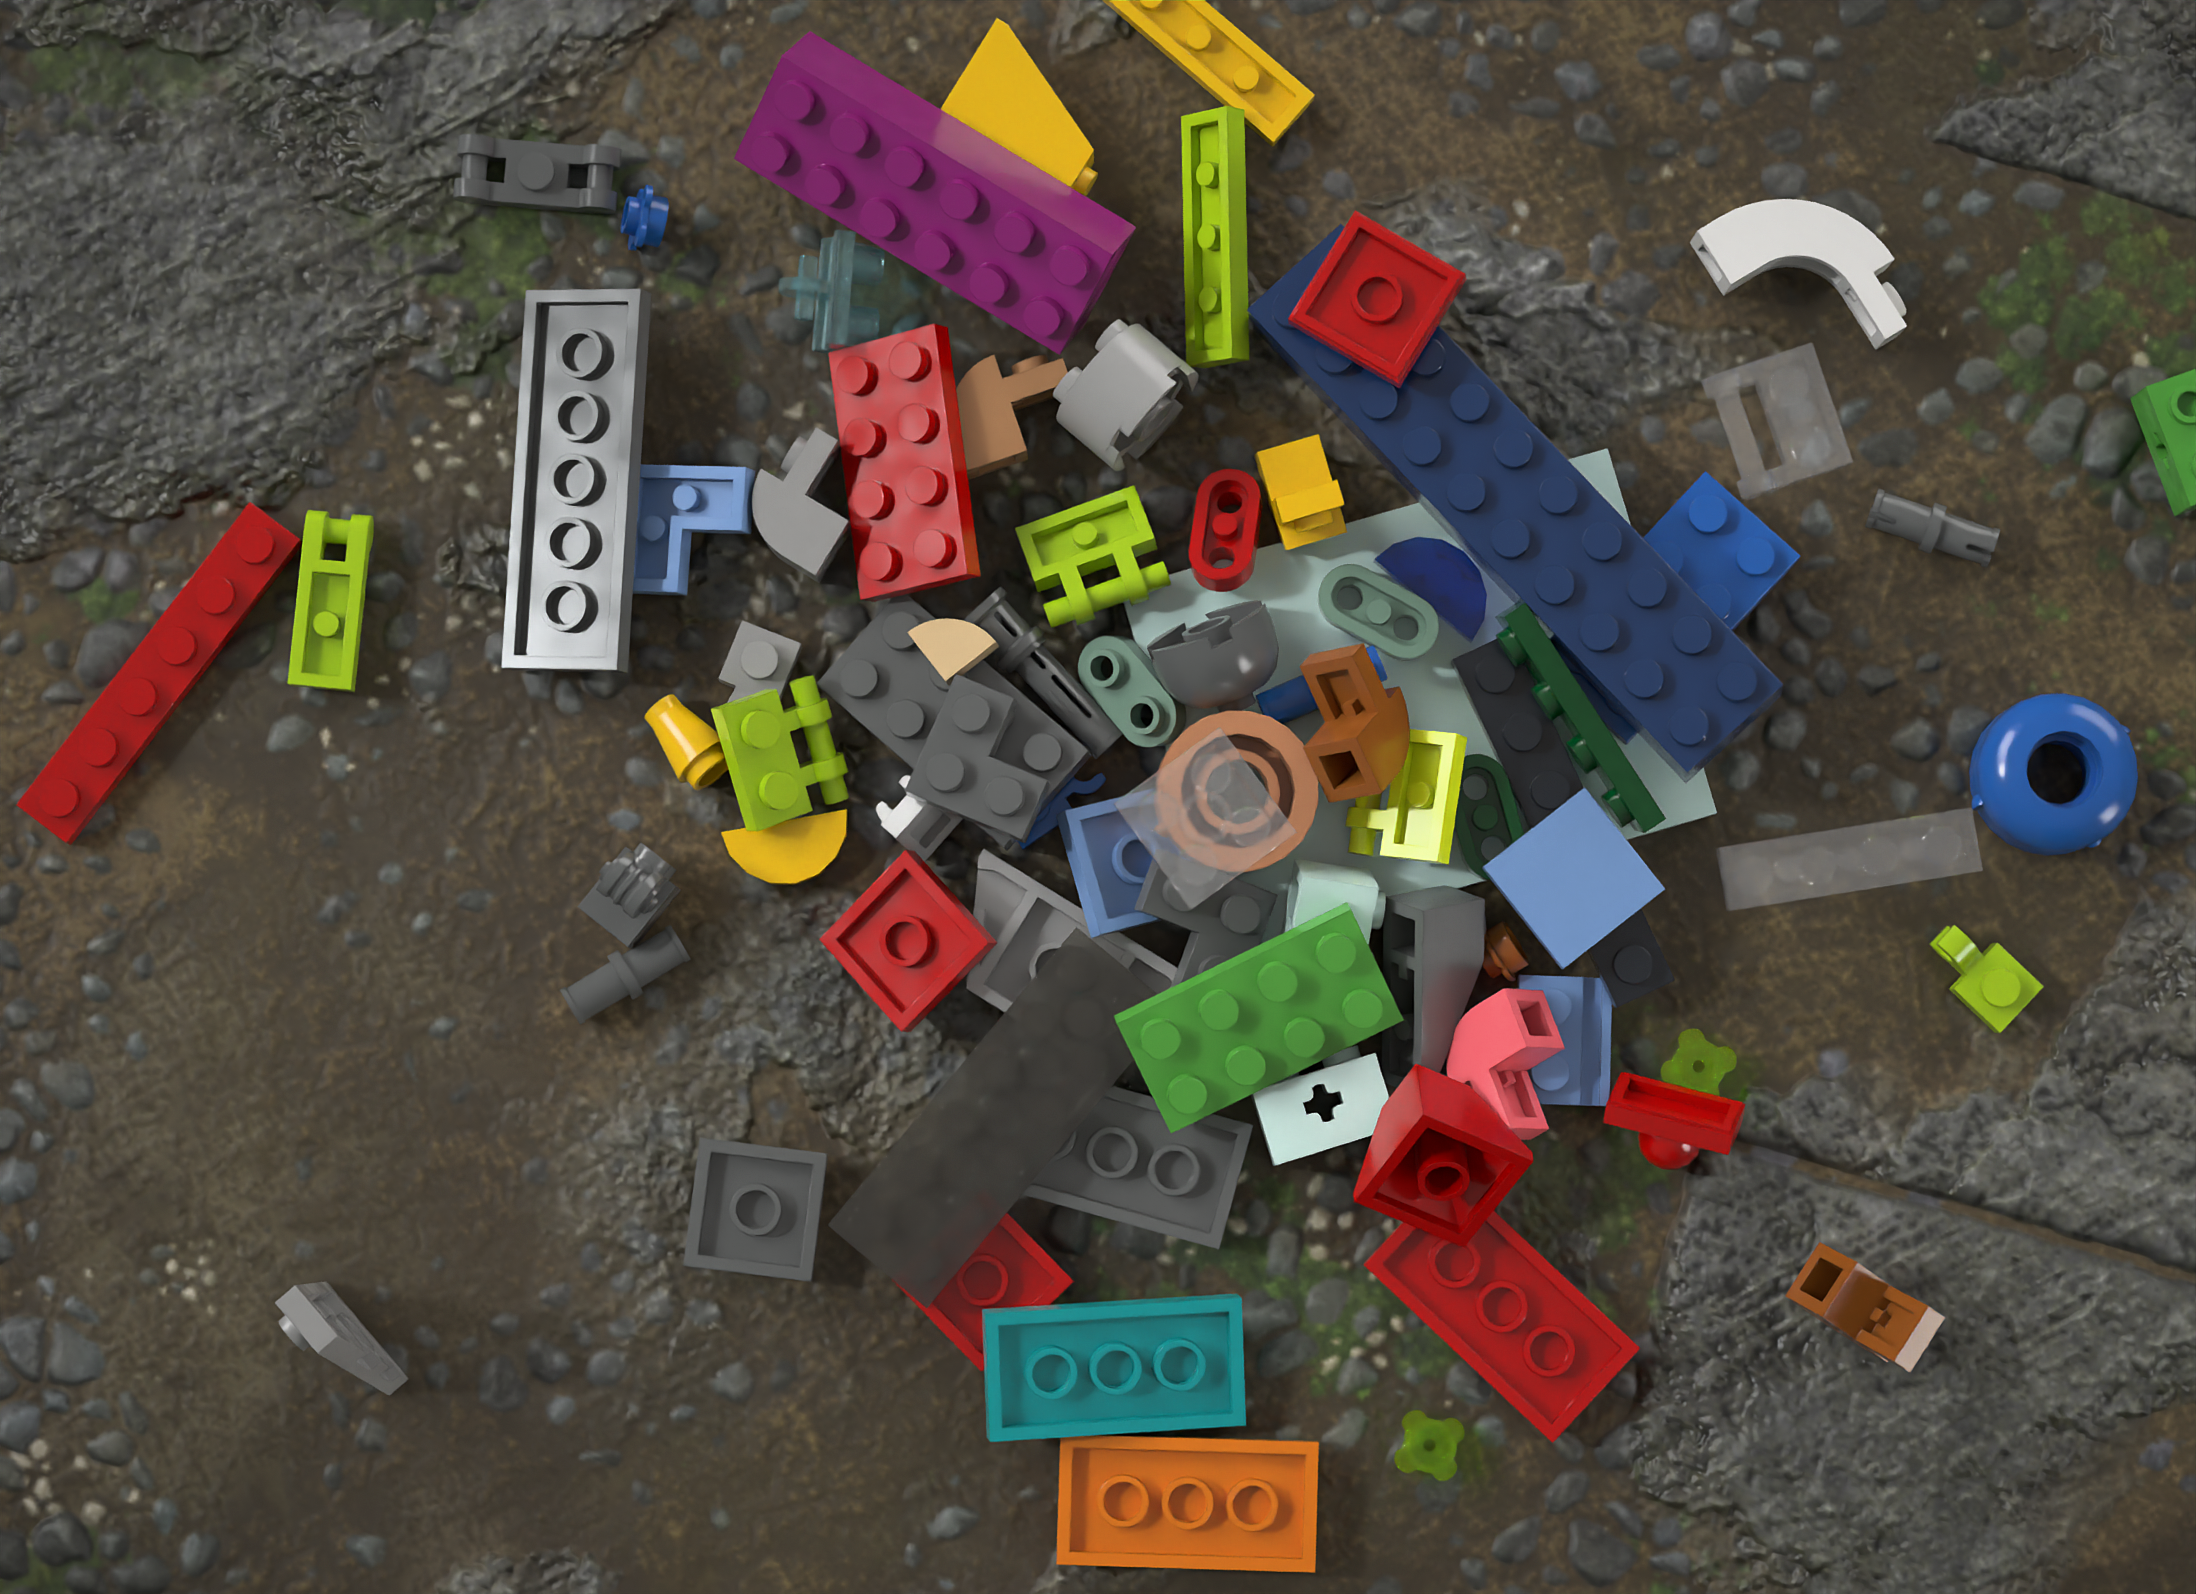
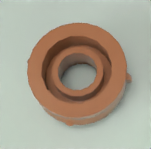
M1225 711L1201 718L1198 722L1189 726L1171 744L1161 761L1155 782V804L1160 824L1154 830L1161 837L1169 838L1170 842L1188 859L1203 867L1221 873H1248L1264 869L1283 859L1304 839L1313 823L1318 806L1319 782L1303 749V742L1285 725L1269 716L1252 711ZM1231 762L1247 764L1258 771L1265 783L1267 795L1264 808L1250 822L1240 824L1225 822L1214 815L1207 804L1205 794L1207 779L1213 770L1222 764Z

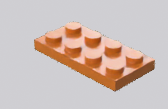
M1110 1434L1061 1437L1056 1565L1315 1573L1319 1442Z

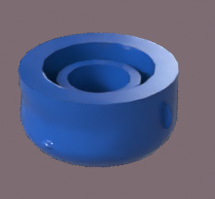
M2066 693L2040 694L2016 703L1991 721L1981 733L1973 750L1969 769L1970 790L1973 797L1972 810L1978 811L1988 828L2005 843L2024 852L2043 856L2062 855L2085 847L2092 848L2098 846L2102 839L2111 834L2124 820L2135 799L2138 770L2137 757L2128 736L2131 730L2127 726L2120 724L2102 706L2081 696ZM2042 745H2060L2071 751L2080 763L2082 770L2081 787L2076 796L2067 803H2049L2038 797L2030 787L2027 777L2028 761L2033 752Z

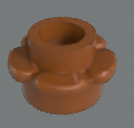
M1502 920L1485 931L1484 962L1482 965L1492 978L1503 974L1509 981L1516 980L1515 973L1529 965L1530 962L1516 935L1508 924Z

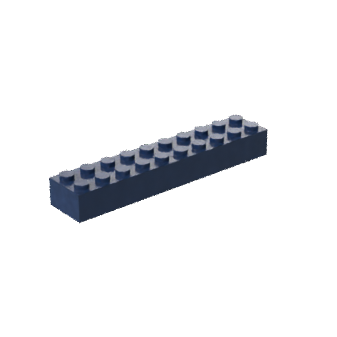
M1340 224L1247 309L1252 328L1514 603L1527 604L1556 648L1563 653L1672 770L1687 783L1781 697L1782 682L1439 325L1402 385L1398 388L1289 324L1288 318L1345 228Z

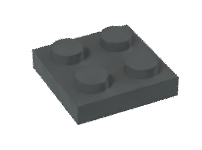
M700 1138L683 1266L812 1282L829 1154Z

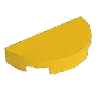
M845 809L790 819L760 831H747L746 828L721 832L730 856L746 873L769 884L797 885L820 876L837 858L847 837L848 811Z

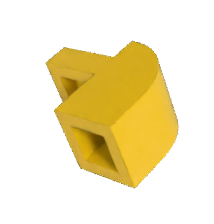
M1319 434L1259 451L1254 455L1268 505L1285 550L1347 532L1340 508L1345 504L1338 480L1332 481Z

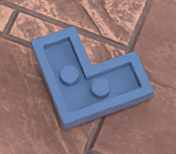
M641 464L633 594L687 595L692 532L751 534L752 492L755 483L754 470L747 467Z

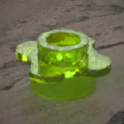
M1692 1028L1683 1031L1678 1037L1679 1048L1673 1054L1672 1059L1665 1062L1661 1067L1662 1080L1666 1083L1719 1096L1718 1085L1726 1072L1732 1071L1736 1066L1737 1059L1734 1051L1728 1046L1717 1047L1706 1041L1702 1031ZM1696 1060H1701L1705 1065L1704 1070L1700 1073L1695 1072L1693 1069V1063Z
M1412 1410L1405 1414L1401 1422L1405 1430L1403 1444L1394 1454L1396 1466L1404 1473H1411L1414 1470L1430 1472L1439 1481H1445L1453 1477L1457 1471V1464L1454 1461L1457 1443L1464 1438L1465 1434L1463 1425L1452 1417L1443 1421L1427 1418L1421 1410ZM1425 1440H1434L1435 1449L1428 1452L1424 1450L1423 1443Z

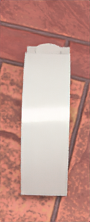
M1776 199L1756 202L1734 209L1702 227L1696 232L1690 242L1723 296L1762 272L1782 267L1801 268L1820 275L1838 290L1875 350L1896 338L1907 327L1902 319V316L1906 315L1907 312L1901 297L1890 283L1885 282L1881 285L1876 277L1888 268L1894 261V257L1874 233L1849 215L1832 207L1797 199Z

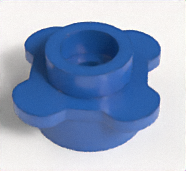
M645 185L644 190L639 189L636 197L628 196L624 205L620 231L622 234L629 235L628 250L636 251L637 247H642L643 245L659 247L663 238L669 202L666 197L653 195V186Z

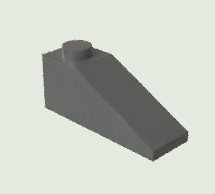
M1446 885L1385 896L1383 977L1404 1021L1382 1031V1076L1385 1083L1396 1088L1416 1063L1440 1073L1453 1041L1455 1028L1462 1018L1484 962V934L1486 931L1485 899Z

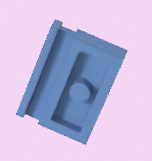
M1519 975L1517 989L1543 990L1565 1049L1528 1070L1539 1103L1545 1105L1606 1106L1610 1097L1612 1002L1601 979Z

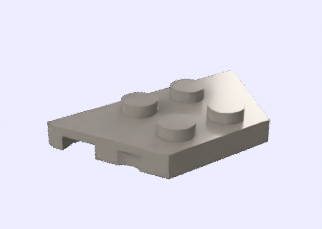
M982 850L978 857L973 916L996 940L997 944L968 973L967 990L1076 1057L1120 1030L1114 1015L1171 988L1178 969L1177 967L1120 932L1091 939L1083 909L987 850Z

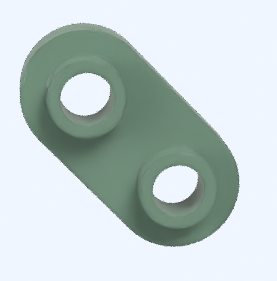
M1344 564L1338 566L1324 577L1320 585L1318 606L1327 622L1369 646L1374 645L1375 649L1394 659L1401 661L1418 659L1432 648L1438 637V616L1434 608L1426 600L1361 565ZM1344 588L1356 589L1361 595V605L1353 610L1344 609L1338 602V593ZM1401 618L1411 619L1417 626V636L1411 640L1398 638L1394 632V623Z
M1102 636L1086 645L1078 662V673L1081 683L1124 736L1135 745L1141 747L1164 746L1176 740L1186 723V707L1165 690L1155 672L1152 661L1133 640L1124 636ZM1105 657H1108L1113 663V674L1109 679H1106L1101 672V663ZM1145 704L1149 705L1153 711V721L1148 727L1143 724L1140 717L1141 709Z

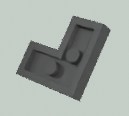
M955 674L904 790L909 797L1026 843L1050 788V783L1044 778L994 758L1017 705L1016 699Z
M1156 849L1134 910L1191 931L1171 985L1172 988L1260 945L1278 895L1216 870L1203 867L1198 863L1165 850Z

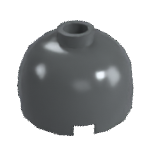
M1258 600L1238 603L1205 614L1209 620L1187 630L1185 623L1180 624L1156 637L1147 645L1155 672L1165 690L1181 704L1197 709L1217 706L1219 713L1242 711L1256 702L1253 692L1270 680L1277 667L1279 651L1270 613L1266 604L1262 605L1261 601Z

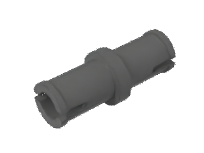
M1880 488L1877 490L1874 504L1871 506L1865 525L1866 528H1874L1918 543L1919 551L1931 554L1932 549H1936L1978 563L1984 568H1987L1990 562L1991 552H1994L2000 533L1999 528H1991L1946 513L1947 506L1935 502L1931 508L1887 493Z
M669 925L665 927L664 931L622 955L618 950L607 956L610 961L609 963L569 987L560 989V992L581 1025L588 1018L628 995L634 1000L644 994L641 987L681 963L690 961L691 958L672 926Z

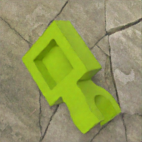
M1955 925L1951 928L1946 926L1929 944L1961 974L1949 990L1994 1033H2001L2044 987L1998 942L1991 943L1981 953L1972 940Z

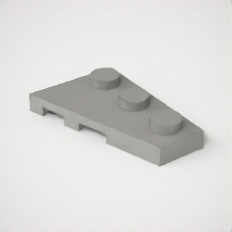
M326 1281L295 1285L275 1302L285 1314L278 1321L279 1325L301 1350L305 1351L311 1346L319 1355L387 1395H391L408 1380V1377Z

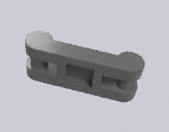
M462 134L458 137L457 156L463 158L461 178L454 180L453 199L463 203L591 214H615L618 193L612 191L613 171L620 170L622 150L614 146L602 144L583 146L497 139L484 135ZM488 162L506 163L504 183L486 181ZM572 168L588 170L587 188H570Z

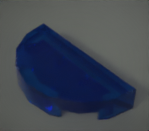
M1415 537L1392 544L1374 559L1373 562L1406 590L1426 600L1434 608L1437 616L1470 643L1473 641L1485 618L1487 593L1480 570L1463 550L1442 539Z

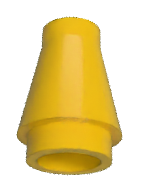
M674 694L660 699L647 711L644 718L653 728L679 782H688L694 790H701L714 783L728 770L718 732L682 705Z

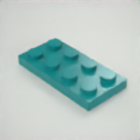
M1238 1294L982 1309L987 1438L990 1442L1246 1426L1242 1298Z

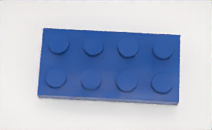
M1706 471L1643 537L1732 631L1800 559V555ZM1553 644L1606 727L1627 745L1637 735V732Z

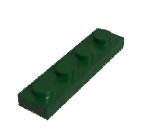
M1515 603L1495 616L1503 628L1501 632L1495 635L1501 648L1516 667L1525 662L1538 682L1537 685L1531 688L1535 700L1551 721L1560 716L1573 736V738L1566 742L1569 752L1585 774L1595 770L1608 789L1600 797L1616 823L1621 828L1630 823L1635 831L1646 833L1664 821L1666 817L1527 604Z

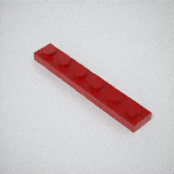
M249 502L17 802L16 806L62 841L72 845L301 548L303 541L253 503Z

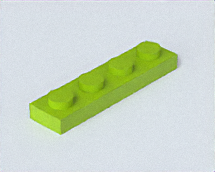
M1223 106L1181 116L1186 363L1190 367L1209 368L1249 360L1244 109Z

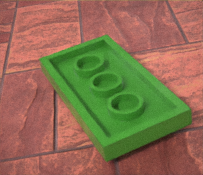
M1347 902L1114 1015L1120 1032L1170 1133L1178 1131L1404 1021Z

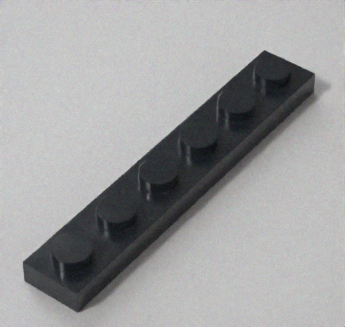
M1497 639L1452 659L1451 664L1497 761L1507 774L1512 793L1531 830L1584 787L1553 722L1543 712L1531 692V688L1535 684L1525 662L1516 667L1507 657ZM1641 908L1587 950L1614 1009L1675 981Z

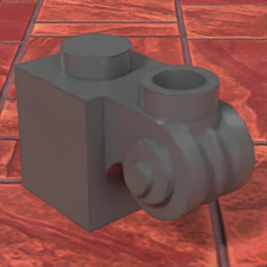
M641 842L634 851L625 847L614 861H607L599 871L601 875L598 882L577 907L632 949L639 944L680 893L681 889L669 881L677 870Z

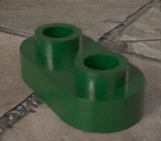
M1471 754L1464 757L1454 832L1465 866L1473 875L1486 881L1492 880L1482 867L1489 863L1490 860H1487L1481 852L1482 842L1487 838H1497L1506 849L1524 835V831L1504 768L1499 762L1489 756ZM1471 776L1481 778L1487 787L1485 796L1478 800L1467 797L1463 790L1465 779Z

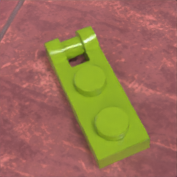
M307 511L287 682L292 687L355 692L369 553L374 533V520L371 515L352 514L351 519L346 520L330 518L328 511ZM327 543L347 545L345 562L324 560Z

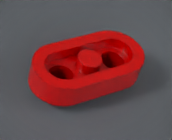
M1237 469L1216 471L1201 483L1197 492L1189 546V559L1196 581L1211 591L1228 592L1235 590L1249 580L1254 570L1262 516V500L1257 482L1244 471ZM1231 504L1241 507L1237 512L1231 514L1221 511L1225 506ZM1227 559L1233 562L1232 565L1226 568L1213 567L1219 560Z

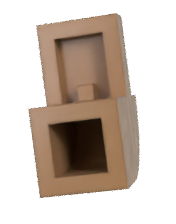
M992 355L978 362L964 375L956 388L968 480L1028 460L1027 449L1014 411L1055 398L1053 397L1055 388L1068 373L1063 358L1049 362L1047 355L1031 357L1011 366L1013 375L1002 378L995 356Z

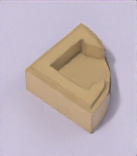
M958 619L931 620L907 632L948 686L951 685L955 674L964 675L999 647L997 642L985 630L970 622Z

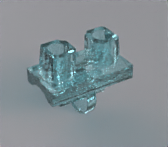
M836 230L834 231V237L821 239L818 279L816 278L818 258L808 255L799 256L798 277H783L779 279L778 293L783 296L796 298L795 320L813 321L814 301L816 300L812 352L829 353L844 346H854L878 338L880 318L878 308L850 305L851 284L875 287L881 283L885 252L884 250L855 242L856 232Z

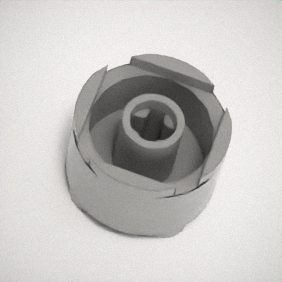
M1118 319L1098 339L1095 349L1099 353L1083 371L1079 367L1071 369L1062 378L1053 392V397L1061 403L1057 412V422L1115 471L1125 468L1121 456L1126 452L1137 460L1159 439L1184 407L1174 399L1182 385L1193 392L1199 377L1194 369L1140 324L1128 326Z

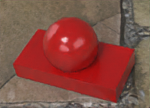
M1621 1072L1606 1103L1603 1123L1639 1132L1640 1152L1650 1164L1664 1170H1678L1695 1159L1700 1148L1729 1155L1741 1127L1746 1104L1651 1078Z

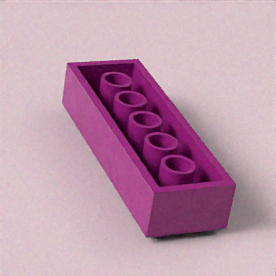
M811 31L781 56L734 157L736 161L1059 355L1084 327L1136 229V226Z

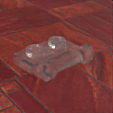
M1813 343L1735 367L1702 380L1707 398L1715 399L1742 480L1736 482L1742 501L1750 500L1777 489L1850 466L1853 463ZM1754 384L1782 462V466L1767 471L1763 465L1738 390Z

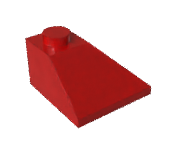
M1416 1063L1381 1108L1353 1192L1354 1202L1465 1247L1533 1163V1152L1472 1087Z

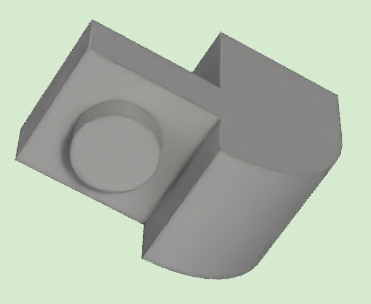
M816 427L809 440L799 436L788 451L781 465V469L788 473L784 481L763 469L760 470L752 492V510L759 532L771 551L788 565L820 583L849 535L851 525L847 519L812 499L841 451L837 439Z

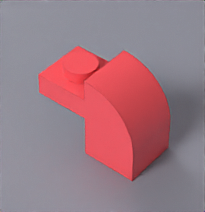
M1504 988L1477 1004L1457 1024L1453 1041L1447 1053V1077L1472 1087L1520 1140H1531L1549 1129L1528 1070L1565 1049L1543 990Z

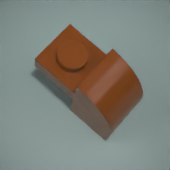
M1364 643L1310 654L1299 667L1325 723L1303 749L1315 775H1317L1328 802L1383 793L1402 769L1409 748V717L1400 686L1384 689Z
M1821 1242L1818 1243L1785 1297L1855 1344L1885 1362L1890 1361L1908 1372L1912 1371L1945 1317L1928 1305L1890 1286L1858 1262Z

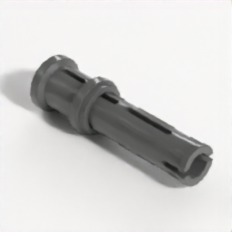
M1002 586L999 587L963 621L970 622L985 630L997 642L999 647L993 651L999 657L997 666L1002 671L1006 670L1009 674L1015 670L1049 706L1051 711L1090 750L1092 756L1097 759L1123 733L1098 703L1085 691L1084 687L1044 647L1043 643L1047 639L1043 636V630L1039 626L1031 628L1005 600L1008 593Z

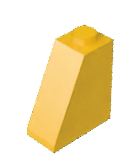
M997 18L944 102L941 110L1082 195L1087 196L1098 176V173L1091 169L1094 164V149L1009 25Z

